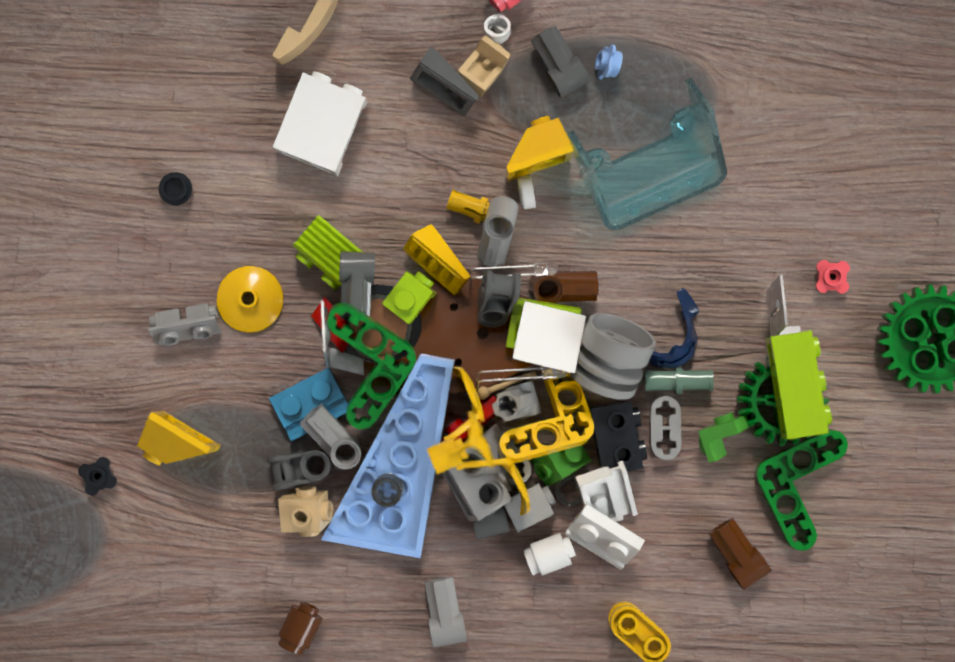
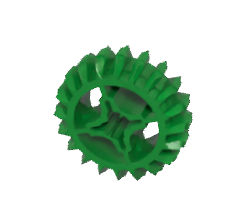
M766 357L767 368L760 362L754 363V368L758 374L755 375L753 372L746 371L744 376L751 381L750 385L746 383H739L738 385L739 389L747 391L746 396L736 397V402H746L747 408L738 410V415L750 414L751 418L748 419L747 425L749 428L755 424L757 425L753 436L759 438L766 431L765 443L771 444L777 435L778 445L785 446L787 439H781L776 402L767 401L768 398H775L774 390L765 395H757L762 382L771 375L769 360ZM823 398L824 404H828L829 399ZM757 405H767L773 410L774 419L777 420V428L768 424L762 418ZM799 438L790 439L792 444H798Z

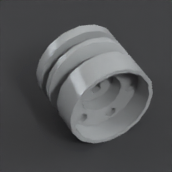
M595 313L588 319L582 334L581 341L583 344L580 345L575 373H570V375L577 383L591 392L617 400L629 399L635 395L638 382L641 381L643 374L641 368L647 366L656 341L652 334L630 320L607 313Z

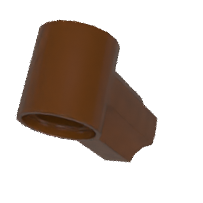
M539 269L534 273H543L545 269ZM548 269V274L532 275L529 281L530 290L537 301L549 303L597 301L599 294L598 275L595 270L551 271ZM543 281H554V287L549 293L543 294L538 292L539 286Z
M734 518L722 522L708 533L719 552L728 564L726 566L743 591L772 572L764 557L755 546L752 547Z

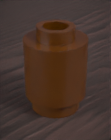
M303 601L300 602L299 606L292 605L278 634L281 637L278 645L292 653L303 655L305 649L310 648L323 618L318 615L319 609Z

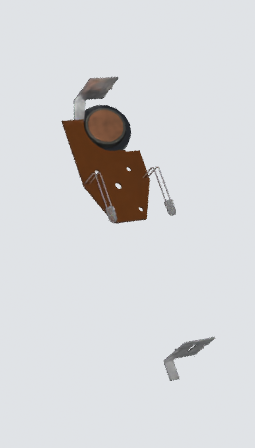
M555 263L473 268L470 270L469 280L460 293L453 295L436 279H430L434 282L431 288L437 294L434 298H430L421 310V318L420 314H418L411 325L407 324L382 304L394 287L379 284L371 285L370 317L409 342L415 350L416 362L421 354L461 360L462 364L459 367H462L469 375L476 391L482 386L488 388L503 380L535 378L547 380L563 378L567 374L566 371L542 366V368H528L534 364L513 359L515 348L506 347L511 313L508 321L503 326L492 328L481 325L478 322V288L482 280L477 278H482V276L471 277L473 270L534 267L533 274H520L521 276L534 275L535 277L555 275L558 272V266ZM780 274L770 284L771 287L766 292L770 337L801 332L800 326H787L783 276ZM521 294L519 295V298L531 299ZM321 301L323 353L326 367L363 375L365 380L376 364V361L348 344L343 353L328 347L331 337L326 318L328 317V309L324 306V301ZM452 304H456L458 306V309L456 311H452L450 309V306ZM344 319L356 333L359 327L365 323L359 320V324L356 326L349 319ZM479 329H486L488 337L485 339L479 338L477 335ZM368 330L362 335V341L368 347L378 346L382 340L381 334L376 330ZM388 339L387 345L380 355L384 356L387 350L394 355L395 364L398 365L400 361L407 363L409 361L406 357L407 351L395 352L390 348V344L393 341ZM542 369L541 377L509 378L522 370ZM452 373L449 394L468 393L461 378ZM409 375L406 377V379L401 384V386L399 387V389L393 397H398ZM378 376L372 380L371 387L377 393H385L390 389L391 382L384 376Z

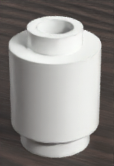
M561 533L531 543L530 548L523 550L532 575L541 573L543 576L572 565L570 558L576 556L570 538L566 537L563 539Z

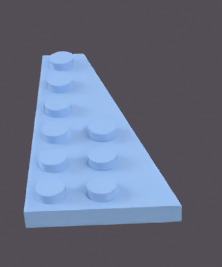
M426 354L419 356L321 540L421 558L436 473L427 448L441 443L454 359Z

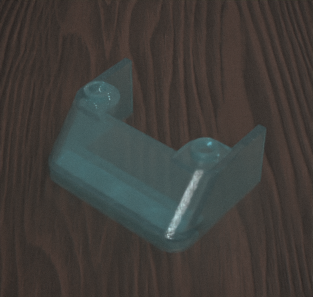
M692 78L685 80L691 105L678 110L671 117L669 122L671 135L612 161L608 152L602 148L585 151L574 131L567 133L574 150L573 154L580 174L600 218L608 229H623L721 184L725 179L727 167L714 109Z

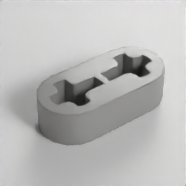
M669 396L657 397L652 401L649 408L650 449L656 457L664 460L676 457L681 451L682 445L680 405L674 398ZM663 401H667L668 407L674 409V413L667 417L668 426H663L662 415L656 414V408L662 407ZM663 430H668V440L674 441L675 444L674 448L668 449V454H663V450L656 446L657 442L663 439Z

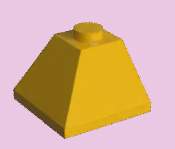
M544 116L530 122L532 127L526 129L506 167L505 176L507 182L518 179L519 176L529 175L571 160L574 150L559 118L551 120L550 116Z
M155 411L150 413L137 447L145 451L142 455L144 458L160 466L162 462L168 464L216 452L221 445L167 412Z

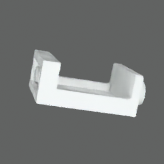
M313 71L312 76L302 73L274 142L273 149L277 153L338 176L343 165L341 161L362 109H365L367 105L366 97L361 96L362 90L352 85L344 84L343 88L331 84L332 79L319 72Z

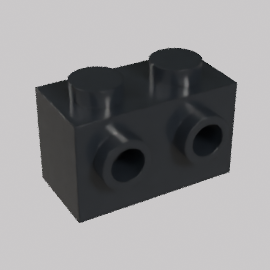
M631 401L589 408L594 422L593 435L599 467L608 466L611 469L617 467L618 462L623 461L627 471L643 469L642 461L647 460V451L644 440L638 441L636 427H641L638 407L632 408Z

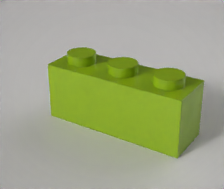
M812 330L766 337L765 342L781 439H794L829 433L828 425L832 424V415L829 405H824L822 391H826V379L822 370L818 371L816 357H820L821 350L817 336L813 337Z

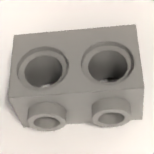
M474 447L466 449L467 454L474 461L485 460L482 454ZM489 466L474 467L470 474L466 473L464 469L457 471L456 467L442 472L469 521H480L512 501L508 493L511 491V487L503 474H498L494 467L491 469ZM483 485L488 486L491 490V499L486 504L479 497V490Z

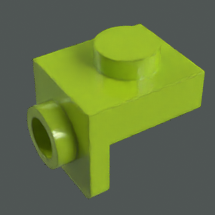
M406 271L382 304L407 324L411 325L430 298L436 296L437 292L431 288L434 282L420 271L415 275Z

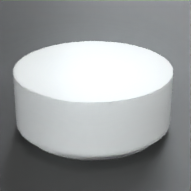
M531 175L519 176L517 184L521 207L524 210L536 208Z

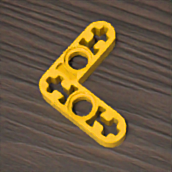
M541 369L542 376H556L553 378H543L556 417L506 431L501 436L497 447L502 459L509 456L513 463H519L581 446L591 438L594 431V422L582 387L571 377L569 372L561 370L563 382L557 384L559 380L557 371L555 375L551 369ZM562 390L573 392L576 396V403L570 406L563 405L558 399V393ZM577 410L581 411L575 416L577 424L586 428L582 436H579L577 431L571 432L570 430L574 424L572 413ZM550 430L555 436L554 444L545 446L539 443L537 440L538 431ZM526 434H530V443L522 445L518 450V454H514L512 449H506L509 439H513L515 444L526 442Z

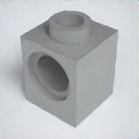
M536 482L526 487L531 506L527 514L519 515L521 510L519 492L511 495L512 501L504 505L517 532L554 515L551 506L557 503L548 486L541 488L540 484Z

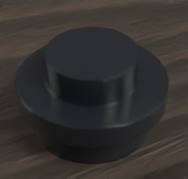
M169 173L159 183L160 197L169 205H183L192 196V183L182 173Z

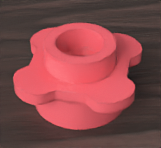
M822 260L816 265V270L818 271L816 289L820 293H826L827 291H837L839 294L846 293L849 289V284L846 282L847 273L850 270L849 264L845 261L829 263L827 260ZM831 274L836 276L835 280L830 279Z

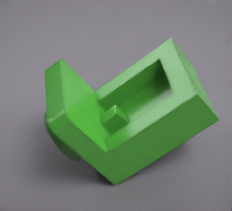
M733 412L713 418L715 424H711L698 431L700 449L707 456L709 463L726 456L727 453L722 438L738 434L749 428L746 415L734 417Z
M582 445L530 459L534 465L536 475L543 480L546 486L564 479L591 461Z

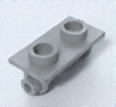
M209 303L186 307L187 318L181 319L179 308L155 312V316L149 317L151 328H148V332L156 345L161 344L164 346L175 345L179 341L193 338L198 340L208 339L212 335L222 333L216 320L218 318L217 306H210Z

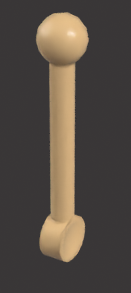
M530 370L514 378L537 377L535 370ZM530 379L507 380L488 388L482 386L478 388L477 393L480 399L485 400L491 393Z

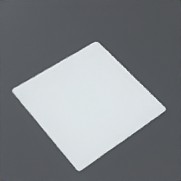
M525 301L513 359L575 373L586 316Z

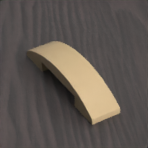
M318 0L300 33L288 27L272 55L275 62L282 66L307 49L327 25L339 0Z

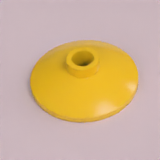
M244 266L237 268L222 280L218 288L217 307L221 317L229 326L241 332L253 333L268 328L277 320L283 308L284 297L280 283L274 275L260 267ZM247 292H251L254 295V302L250 305H246L243 302V295Z

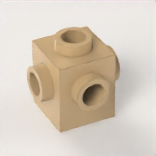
M311 485L300 486L296 490H288L278 499L281 532H299V535L302 537L316 536L333 518V504L331 501H328V490H316V487Z

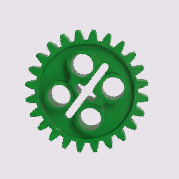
M930 284L925 285L924 295L919 287L911 289L912 298L907 293H901L899 297L902 304L897 302L889 303L894 313H884L881 315L888 322L887 326L877 327L878 331L885 334V338L877 340L876 344L886 346V350L879 354V358L889 357L890 362L885 366V370L896 368L898 371L894 376V380L900 381L906 377L905 388H912L918 383L919 393H925L930 385L932 394H939L941 384L946 391H953L955 359L949 356L947 348L951 341H955V290L947 295V286L943 285L939 286L935 293L933 285ZM940 309L945 310L949 315V322L945 327H942L937 322L936 316ZM922 311H925L927 314L926 321L922 318ZM909 319L916 323L918 329L917 334L913 338L909 337L904 329L905 323ZM936 334L938 340L933 342V344H928L927 338ZM920 351L924 352L928 357V365L923 370L918 368L915 363L916 355ZM938 357L943 361L942 368L938 366Z

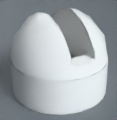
M495 14L485 20V36L499 44L504 43L509 38L511 24L507 17Z

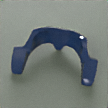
M681 288L676 294L683 310L680 312L682 320L687 324L686 339L681 346H673L668 353L653 351L649 360L651 365L673 369L684 365L694 355L698 337L693 317L699 313V308L685 288Z

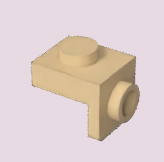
M483 36L476 50L457 72L482 97L502 73L511 55L499 43L492 41L487 36Z

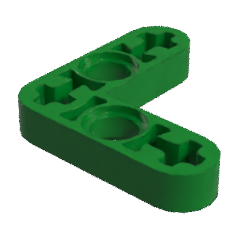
M338 303L328 313L329 329L336 336L376 361V364L347 405L348 422L354 428L366 429L376 422L416 363V354L409 342L348 303ZM345 312H348L350 314L349 321L358 326L359 320L365 322L359 327L355 338L351 336L354 330L347 324H343L341 327L336 325L337 318L334 316L336 313L343 315ZM368 330H376L381 334L382 340L378 346L368 347L363 343L362 335ZM388 339L393 341L390 344V348L395 352L407 351L406 357L409 360L407 363L400 361L398 365L395 364L394 355L387 350L384 356L380 355L385 349ZM378 376H384L390 380L391 387L385 393H377L371 387L372 380ZM364 392L371 399L380 402L379 405H376L374 401L368 406V418L366 416H362L360 419L355 418L356 411L354 408L361 409L367 402V396L363 395Z
M828 430L829 433L811 436L762 460L755 468L756 482L787 544L796 550L804 551L810 549L816 542L817 532L793 481L845 455L848 443L846 437L839 431ZM826 437L838 439L839 444L835 446L836 452L833 454L832 451L825 450L818 455L822 460L818 462L817 454L810 447V444L814 443L815 448H820L827 444ZM798 450L806 451L810 457V462L804 469H797L792 463V456ZM769 465L773 469L778 468L779 473L775 475V479L780 486L786 483L787 489L777 490L770 495L769 490H774L775 487L771 480L763 479L762 475L767 473L766 466ZM782 495H789L794 499V509L788 514L780 513L776 506L777 500ZM801 513L802 519H796V522L801 529H808L809 532L804 536L806 540L804 543L792 539V536L796 534V530L792 523H788L785 526L784 520L794 519Z

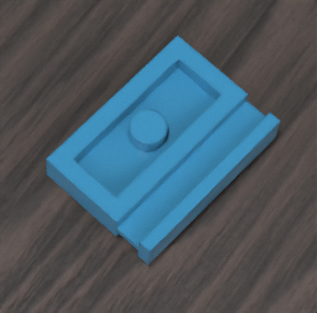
M326 368L269 398L291 442L307 434L300 425V422L314 407L319 406L321 403L336 419L347 413L348 403L330 368Z

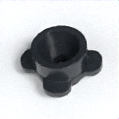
M100 457L93 464H82L79 467L78 474L85 481V492L88 495L94 496L98 494L99 490L104 488L112 489L116 486L117 478L113 474V470L110 467L111 462L108 458ZM96 473L101 475L100 479L95 478Z

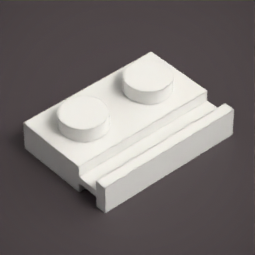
M623 461L618 462V466L611 469L606 466L576 476L584 506L588 504L615 522L624 520L623 515L632 513L633 516L638 515Z
M588 504L575 517L564 534L620 570L640 551L645 541Z

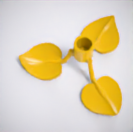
M453 367V373L459 376L465 384L471 399L472 410L468 412L469 420L452 434L445 436V441L427 448L436 473L440 474L456 467L457 471L465 468L489 466L491 469L494 466L500 465L504 467L518 486L521 498L519 515L527 514L531 508L530 499L518 469L509 456L503 459H492L490 447L487 440L482 436V428L478 421L479 419L481 422L485 421L478 393L466 371L462 367ZM470 427L469 441L463 443L461 438L455 440ZM470 447L477 449L485 459L463 462L464 459L469 458L466 449Z

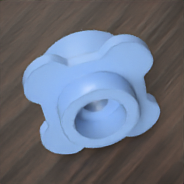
M615 45L605 46L603 50L598 52L595 60L598 79L603 77L615 78L618 75L623 55L622 52L616 51Z

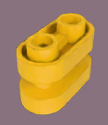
M622 601L610 608L608 624L616 637L645 662H662L668 657L671 650L668 636L638 607L630 602Z

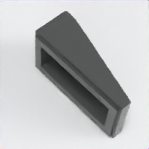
M431 46L409 78L464 116L479 97L443 56Z

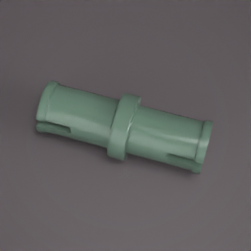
M676 367L675 371L645 370V391L675 390L676 394H683V390L713 391V370L683 371L682 367Z

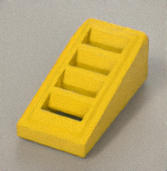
M432 224L414 232L403 247L405 253L453 295L460 293L470 278V274Z

